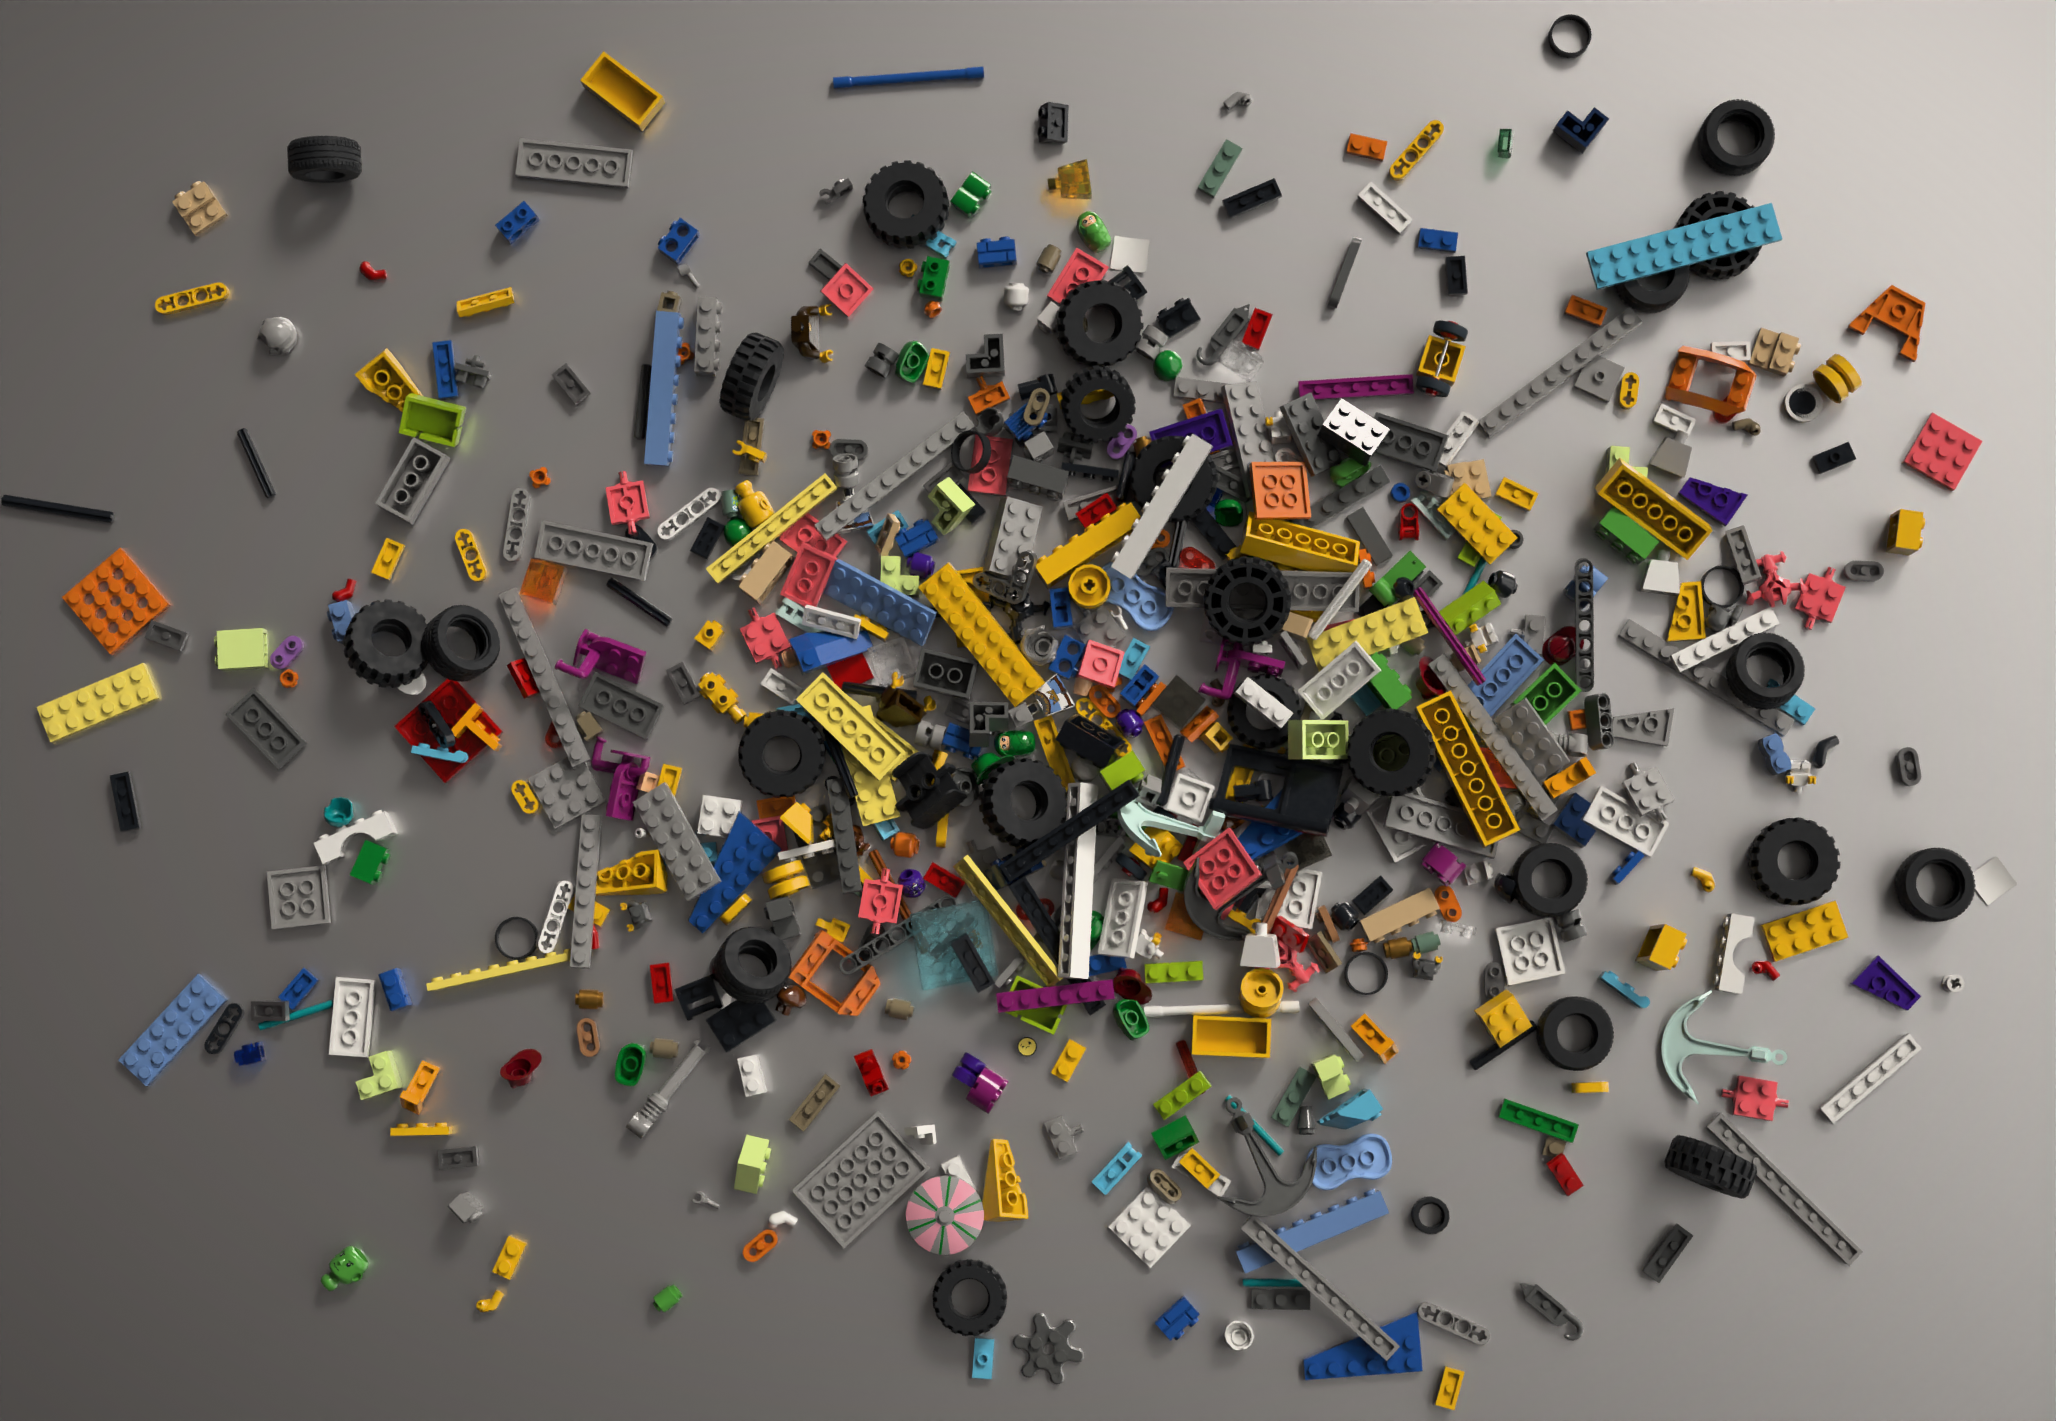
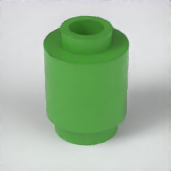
M668 1285L653 1297L655 1300L653 1305L659 1312L661 1310L666 1312L676 1305L683 1295L676 1285Z

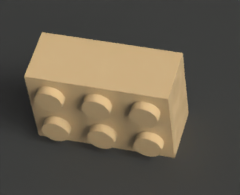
M775 541L771 544L767 543L762 550L764 554L761 558H756L750 566L752 569L748 575L745 573L739 580L740 585L738 587L741 591L759 605L762 604L795 560L791 553Z

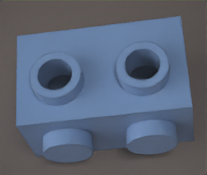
M348 600L328 605L329 610L327 611L328 619L330 622H333L334 629H332L333 638L343 644L346 630L355 615L352 603Z

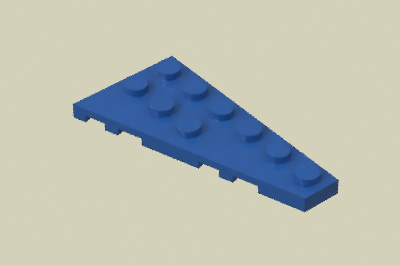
M1282 790L1265 808H1278ZM1252 822L1238 837V840L1254 862L1301 835L1303 832Z
M738 811L734 824L731 826L727 839L722 845L713 865L722 882L699 896L688 918V921L701 933H704L778 855V852L782 850L780 846L740 811Z
M1413 1312L1394 1322L1380 1326L1400 1346L1388 1361L1360 1336H1357L1347 1342L1303 1359L1305 1380L1423 1371L1418 1312Z

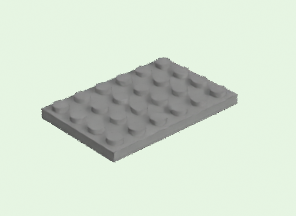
M877 1111L803 1179L792 1192L836 1241L845 1248L918 1181L930 1167L884 1116Z

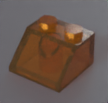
M531 558L519 594L556 606L568 569L549 561Z
M1175 892L1164 930L1201 941L1204 931L1190 918L1184 902V894Z

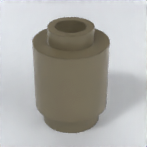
M1048 244L1043 249L1036 263L1039 266L1038 270L1045 274L1053 273L1061 258L1060 254L1062 251L1058 247Z
M1421 637L1399 644L1412 656L1415 653L1419 655L1426 647L1423 645L1425 641Z
M897 998L887 1000L885 1014H888L889 1017L908 1020V1017L912 1018L914 1006H911V1001Z
M655 1038L654 1042L651 1041L649 1052L653 1053L655 1058H677L679 1043L671 1039Z

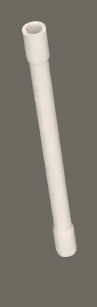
M1282 1001L1276 1012L1298 1013L1299 1001ZM1240 1004L1170 1007L1144 1006L1146 1018L1246 1013Z

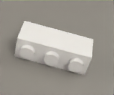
M1249 677L1245 679L1235 692L1237 697L1279 730L1293 715V712Z

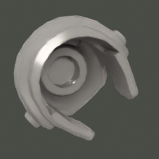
M273 317L263 321L257 339L263 340L269 348H275L269 350V354L272 356L288 354L297 342V331L288 319Z
M1045 625L1035 629H1027L1020 643L1023 656L1029 663L1037 666L1053 662L1056 659V652L1058 650V640H1055L1051 634L1044 631Z

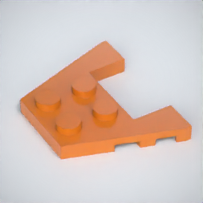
M1891 285L1848 325V328L1864 335L1872 319L1907 336L1899 355L1915 362L1926 303Z

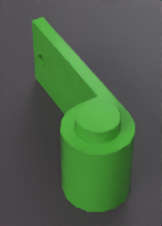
M1409 551L1369 591L1384 607L1387 604L1392 606L1398 600L1393 588L1396 580L1400 577H1406L1412 581L1426 566Z
M1157 860L1148 880L1149 882L1184 892V884L1189 871L1186 868Z

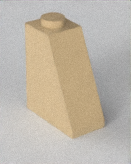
M1289 612L1288 619L1279 632L1282 633L1286 630L1290 637L1304 642L1313 619Z

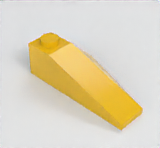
M387 348L354 374L368 391L375 393L401 412H403L407 395L413 393L423 396Z
M659 850L639 852L628 860L619 861V864L613 867H606L598 871L596 896L667 893L668 874Z
M992 1139L990 1142L982 1201L984 1221L1003 1222L1028 1219L1027 1198L1025 1193L1021 1192L1019 1182H1021L1020 1177L1015 1174L1013 1167L1015 1162L1008 1140Z

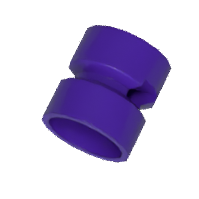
M965 1052L960 1060L961 1066L955 1068L952 1076L972 1088L978 1078L977 1074H981L987 1065Z

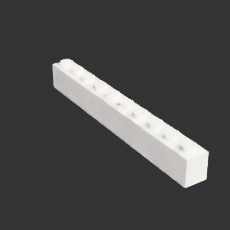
M1082 782L1068 783L1066 821L1098 800V785ZM1096 826L1065 846L1058 964L1059 978L1088 979Z

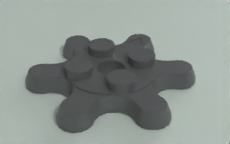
M1037 1313L1033 1317L1035 1332L1031 1336L1018 1334L1013 1339V1345L1018 1349L1027 1351L1029 1359L1022 1366L1021 1371L1025 1377L1029 1378L1034 1376L1038 1370L1044 1369L1049 1373L1051 1382L1060 1384L1065 1378L1062 1371L1063 1364L1066 1361L1079 1363L1084 1359V1351L1080 1348L1072 1347L1069 1343V1336L1076 1330V1324L1074 1321L1067 1319L1059 1327L1054 1328L1048 1324L1047 1316L1044 1313ZM1047 1343L1054 1346V1352L1051 1354H1046L1043 1351V1346Z

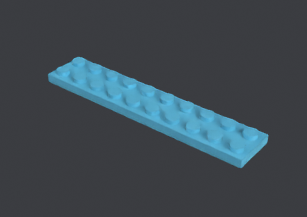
M1769 203L1588 251L1586 256L1596 290L1779 242L1782 240L1773 205Z

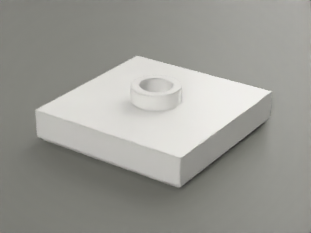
M1178 773L1165 810L1202 823L1215 786Z

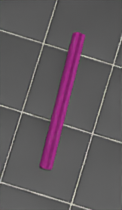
M1421 587L1417 588L1413 596L1475 684L1479 686L1484 683L1486 678L1424 590Z

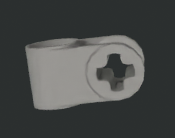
M1422 471L1417 474L1415 481L1419 488L1433 492L1441 497H1450L1454 478L1438 472Z

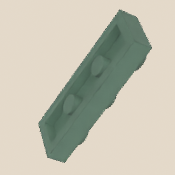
M1226 139L1199 184L1198 189L1214 198L1243 148Z
M1299 1067L1271 1118L1289 1127L1317 1076Z

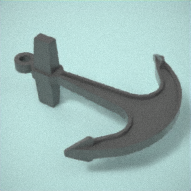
M1271 851L1263 856L1262 876L1217 910L1212 907L1206 896L1202 895L1197 889L1200 876V859L1196 858L1184 884V902L1187 912L1192 921L1207 934L1224 940L1245 941L1246 935L1251 932L1223 924L1220 920L1222 912L1265 881H1269L1274 890L1284 885L1286 868L1293 869L1297 866V855L1293 852H1287L1282 856V860H1279L1276 853Z
M1230 1098L1225 1104L1226 1110L1233 1114L1230 1122L1235 1132L1245 1137L1264 1183V1193L1255 1202L1218 1196L1217 1199L1241 1213L1257 1217L1273 1216L1291 1209L1303 1199L1312 1185L1317 1165V1147H1314L1307 1159L1300 1177L1295 1182L1283 1181L1277 1175L1252 1133L1255 1123L1251 1115L1241 1111L1242 1102L1240 1099ZM1232 1102L1236 1103V1109L1231 1107Z

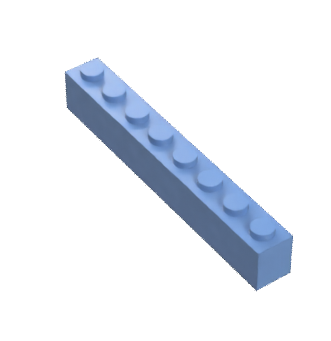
M656 311L644 464L669 466L670 462H673L671 443L675 441V432H672V426L676 424L674 405L678 403V394H675V388L679 386L677 367L681 365V356H678V350L682 348L680 329L684 327V318L677 312Z
M1371 1189L1364 1192V1196L1361 1198L1351 1197L1345 1200L1346 1204L1339 1206V1204L1332 1205L1323 1214L1318 1211L1310 1215L1311 1219L1304 1222L1303 1219L1292 1222V1227L1285 1229L1283 1226L1275 1229L1274 1232L1294 1251L1298 1252L1389 1214L1381 1192ZM1248 1241L1238 1245L1239 1249L1235 1250L1245 1274L1276 1261L1256 1242L1251 1244Z

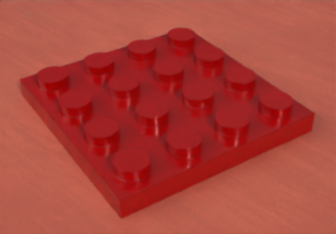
M446 679L422 701H432L450 729L457 724L474 703L478 704L459 682ZM418 704L394 727L411 746H418L419 743L430 745V749L437 750L441 746L420 716ZM484 710L474 720V722L479 720L486 726L484 730L489 735L493 733L499 737L503 733ZM467 728L459 738L455 737V745L448 747L450 753H455L456 751L467 753L469 759L466 763H457L426 756L421 757L440 779L447 783L488 745Z

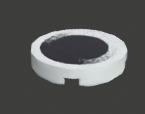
M1797 385L1790 389L1785 396V412L1794 421L1801 423L1810 422L1822 411V396L1811 385Z

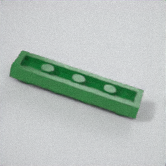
M1507 1099L1503 1100L1498 1115L1499 1118L1571 1143L1574 1141L1579 1124Z

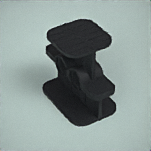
M917 752L892 771L893 777L899 779L906 791V796L898 801L895 807L899 811H907L912 818V826L928 829L967 798L965 792L960 791L951 776L956 771L954 765L947 763L937 770L932 763L933 757L931 755Z

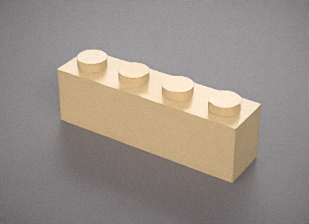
M1429 887L1360 920L1359 924L1368 942L1373 941L1375 944L1384 940L1383 935L1387 933L1394 935L1401 932V927L1406 924L1411 927L1419 923V918L1426 916L1428 919L1436 915V910L1440 909Z

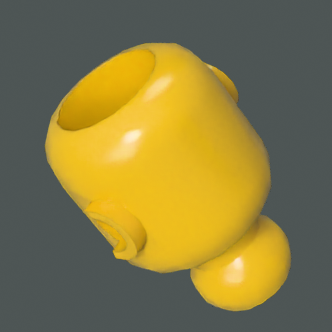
M749 480L735 486V492L742 498L738 502V509L749 527H758L774 514V510L762 491L754 492L752 490V483Z

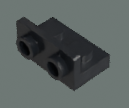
M1047 102L1040 106L1038 111L1040 122L1037 131L1039 143L1050 141L1065 144L1068 142L1069 105Z
M1181 298L1174 303V307L1170 309L1166 307L1158 312L1156 321L1168 339L1201 320L1192 306L1190 298Z

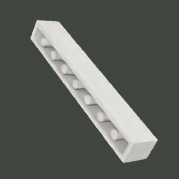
M1194 434L1191 437L1187 435L1182 443L1183 450L1181 453L1177 452L1171 461L1174 463L1170 470L1166 469L1161 477L1164 480L1161 486L1157 485L1151 494L1153 499L1150 503L1146 502L1141 512L1144 514L1141 519L1135 520L1131 527L1133 532L1130 536L1126 535L1121 543L1123 546L1120 553L1116 552L1111 559V562H1113L1111 567L1130 579L1136 574L1213 448L1211 444Z

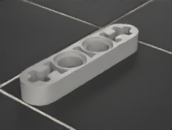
M523 488L515 489L511 498L503 549L504 557L510 562L518 561L523 550L530 505V494ZM521 492H523V495L526 496V498L522 499L521 505L525 506L524 509L521 507H515V504L519 505V499L516 497L517 495H520ZM516 511L523 512V518L520 521H516L513 518V514ZM514 529L520 531V537L516 540L510 537V533ZM509 542L519 543V546H514V551L517 552V555H513V558L508 554V551H512L513 546Z
M1315 997L1308 1005L1352 1058L1358 1062L1364 1054Z
M1423 1302L1418 1306L1417 1312L1419 1317L1429 1323L1479 1345L1486 1344L1490 1339L1489 1331L1483 1326L1429 1302ZM1430 1306L1429 1310L1436 1313V1309L1439 1310L1435 1321H1432L1434 1318L1432 1315L1427 1314L1426 1317L1423 1316L1422 1308ZM1442 1314H1448L1450 1317V1322L1447 1325H1442L1439 1322V1317ZM1460 1322H1466L1468 1325V1330L1465 1333H1460L1457 1330V1325ZM1472 1325L1475 1326L1473 1330L1478 1333L1484 1330L1485 1339L1481 1338L1478 1341V1337L1471 1333Z

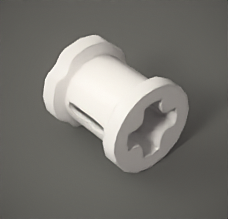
M1959 975L1945 976L1942 980L1943 989L1947 992H1959L1965 985L1963 978ZM1951 980H1954V984H1956V987H1952V983H1950Z

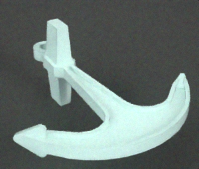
M1135 800L1117 811L1119 822L1128 836L1145 849L1146 855L1161 857L1162 853L1154 838L1150 839L1142 830V826H1151L1197 837L1198 840L1193 850V854H1195L1220 835L1219 832L1225 820L1224 813L1212 811L1205 825L1197 827L1151 812Z
M1711 990L1691 999L1677 1009L1668 1021L1662 1038V1059L1670 1079L1697 1105L1699 1102L1681 1069L1684 1059L1689 1055L1748 1057L1751 1062L1766 1064L1772 1060L1777 1065L1785 1064L1788 1059L1786 1052L1780 1049L1772 1053L1769 1048L1752 1046L1749 1049L1692 1037L1687 1030V1020L1712 993ZM1782 1054L1783 1060L1777 1061L1776 1055Z

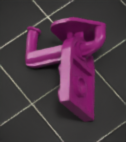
M585 629L576 646L573 666L564 663L560 659L556 662L554 668L577 678L585 679L595 667L600 671L638 684L643 670L646 651L608 637H601ZM585 655L586 658L584 659L579 669L576 668V666L582 659V656Z
M1223 637L1214 671H1218L1220 662L1229 664L1223 689L1212 688L1202 683L1198 693L1201 692L1224 700L1230 699L1240 666L1247 668V671L1252 673L1260 671L1269 676L1271 674L1281 677L1285 661L1243 651L1242 643L1237 642L1233 643V649L1227 653L1223 648L1225 642L1229 641Z
M597 736L591 767L596 771L614 774L610 786L609 801L606 805V816L633 821L635 806L632 802L637 800L639 792L636 787L639 777L648 770L651 757L611 750V753L623 755L620 764L600 760L604 743L607 740ZM635 758H641L640 767L634 763Z

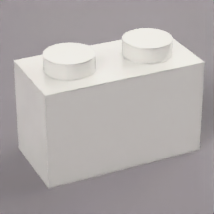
M755 1054L737 1059L745 1096L748 1097L767 1092L759 1055Z

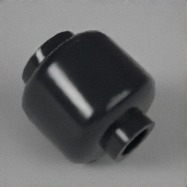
M1502 570L1492 573L1488 580V585L1495 590L1498 596L1503 598L1514 594L1518 587L1515 576Z
M1341 802L1333 812V821L1343 830L1352 829L1361 819L1362 815H1358L1355 811L1347 813L1344 810L1345 804Z
M1338 902L1331 908V920L1340 930L1350 931L1358 924L1359 913L1348 902L1342 904Z

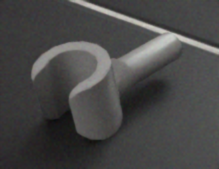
M687 264L678 266L681 276L688 275L690 281L697 288L699 284L693 277Z
M695 1192L701 1195V1200L692 1199L693 1202L705 1203L716 1209L719 1208L720 1205L706 1198L703 1192Z

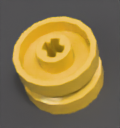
M1834 354L1826 361V365L1822 364L1813 371V377L1819 388L1835 403L1842 402L1849 396L1848 392L1853 393L1862 386V381L1855 368L1839 354Z
M1093 564L1082 565L1071 574L1068 582L1069 595L1072 601L1078 607L1084 609H1096L1102 606L1108 599L1111 589L1107 573L1101 567ZM1088 584L1093 586L1090 591L1086 587Z
M801 860L781 865L761 874L765 884L769 885L777 882L776 885L771 886L767 890L770 900L790 896L810 886L807 876L794 877L804 870Z
M1258 968L1245 975L1242 979L1239 1002L1247 1014L1252 1017L1265 1018L1273 1015L1278 1010L1284 990L1282 980L1278 974L1269 969Z

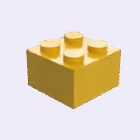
M1900 509L1890 515L1886 546L1887 553L1909 556L1922 547L1923 537L1920 536L1921 529L1923 530L1925 526L1924 512Z
M1507 989L1474 1010L1493 1042L1500 1048L1532 1027L1516 998Z

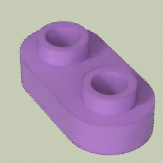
M1127 424V430L1124 432H1129L1131 434L1130 438H1125L1124 433L1120 431L1118 433L1119 437L1116 439L1112 438L1108 444L1107 454L1111 459L1119 460L1123 458L1135 442L1137 431L1132 425ZM1116 447L1120 449V452L1117 454L1113 452V449Z
M297 636L287 637L271 654V665L279 670L286 669L303 651V641ZM291 642H295L294 648H290ZM282 656V661L278 663L277 657Z

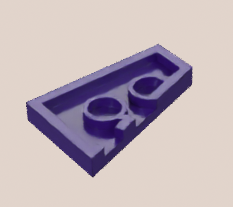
M1691 477L1688 478L1678 493L1723 526H1727L1748 496V494L1738 493L1731 489L1718 487Z
M1879 955L1850 983L1904 1010H1909L1921 997Z

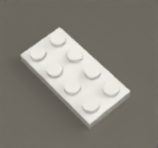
M1355 641L1302 686L1298 692L1321 720H1324L1377 675L1381 669L1361 645Z
M1602 786L1599 787L1582 821L1642 852L1648 857H1652L1670 824L1666 821L1660 823L1658 817L1652 813L1640 817L1630 801Z
M1112 878L1097 954L1134 959L1148 887L1147 882Z
M336 977L329 1055L369 1057L376 980Z

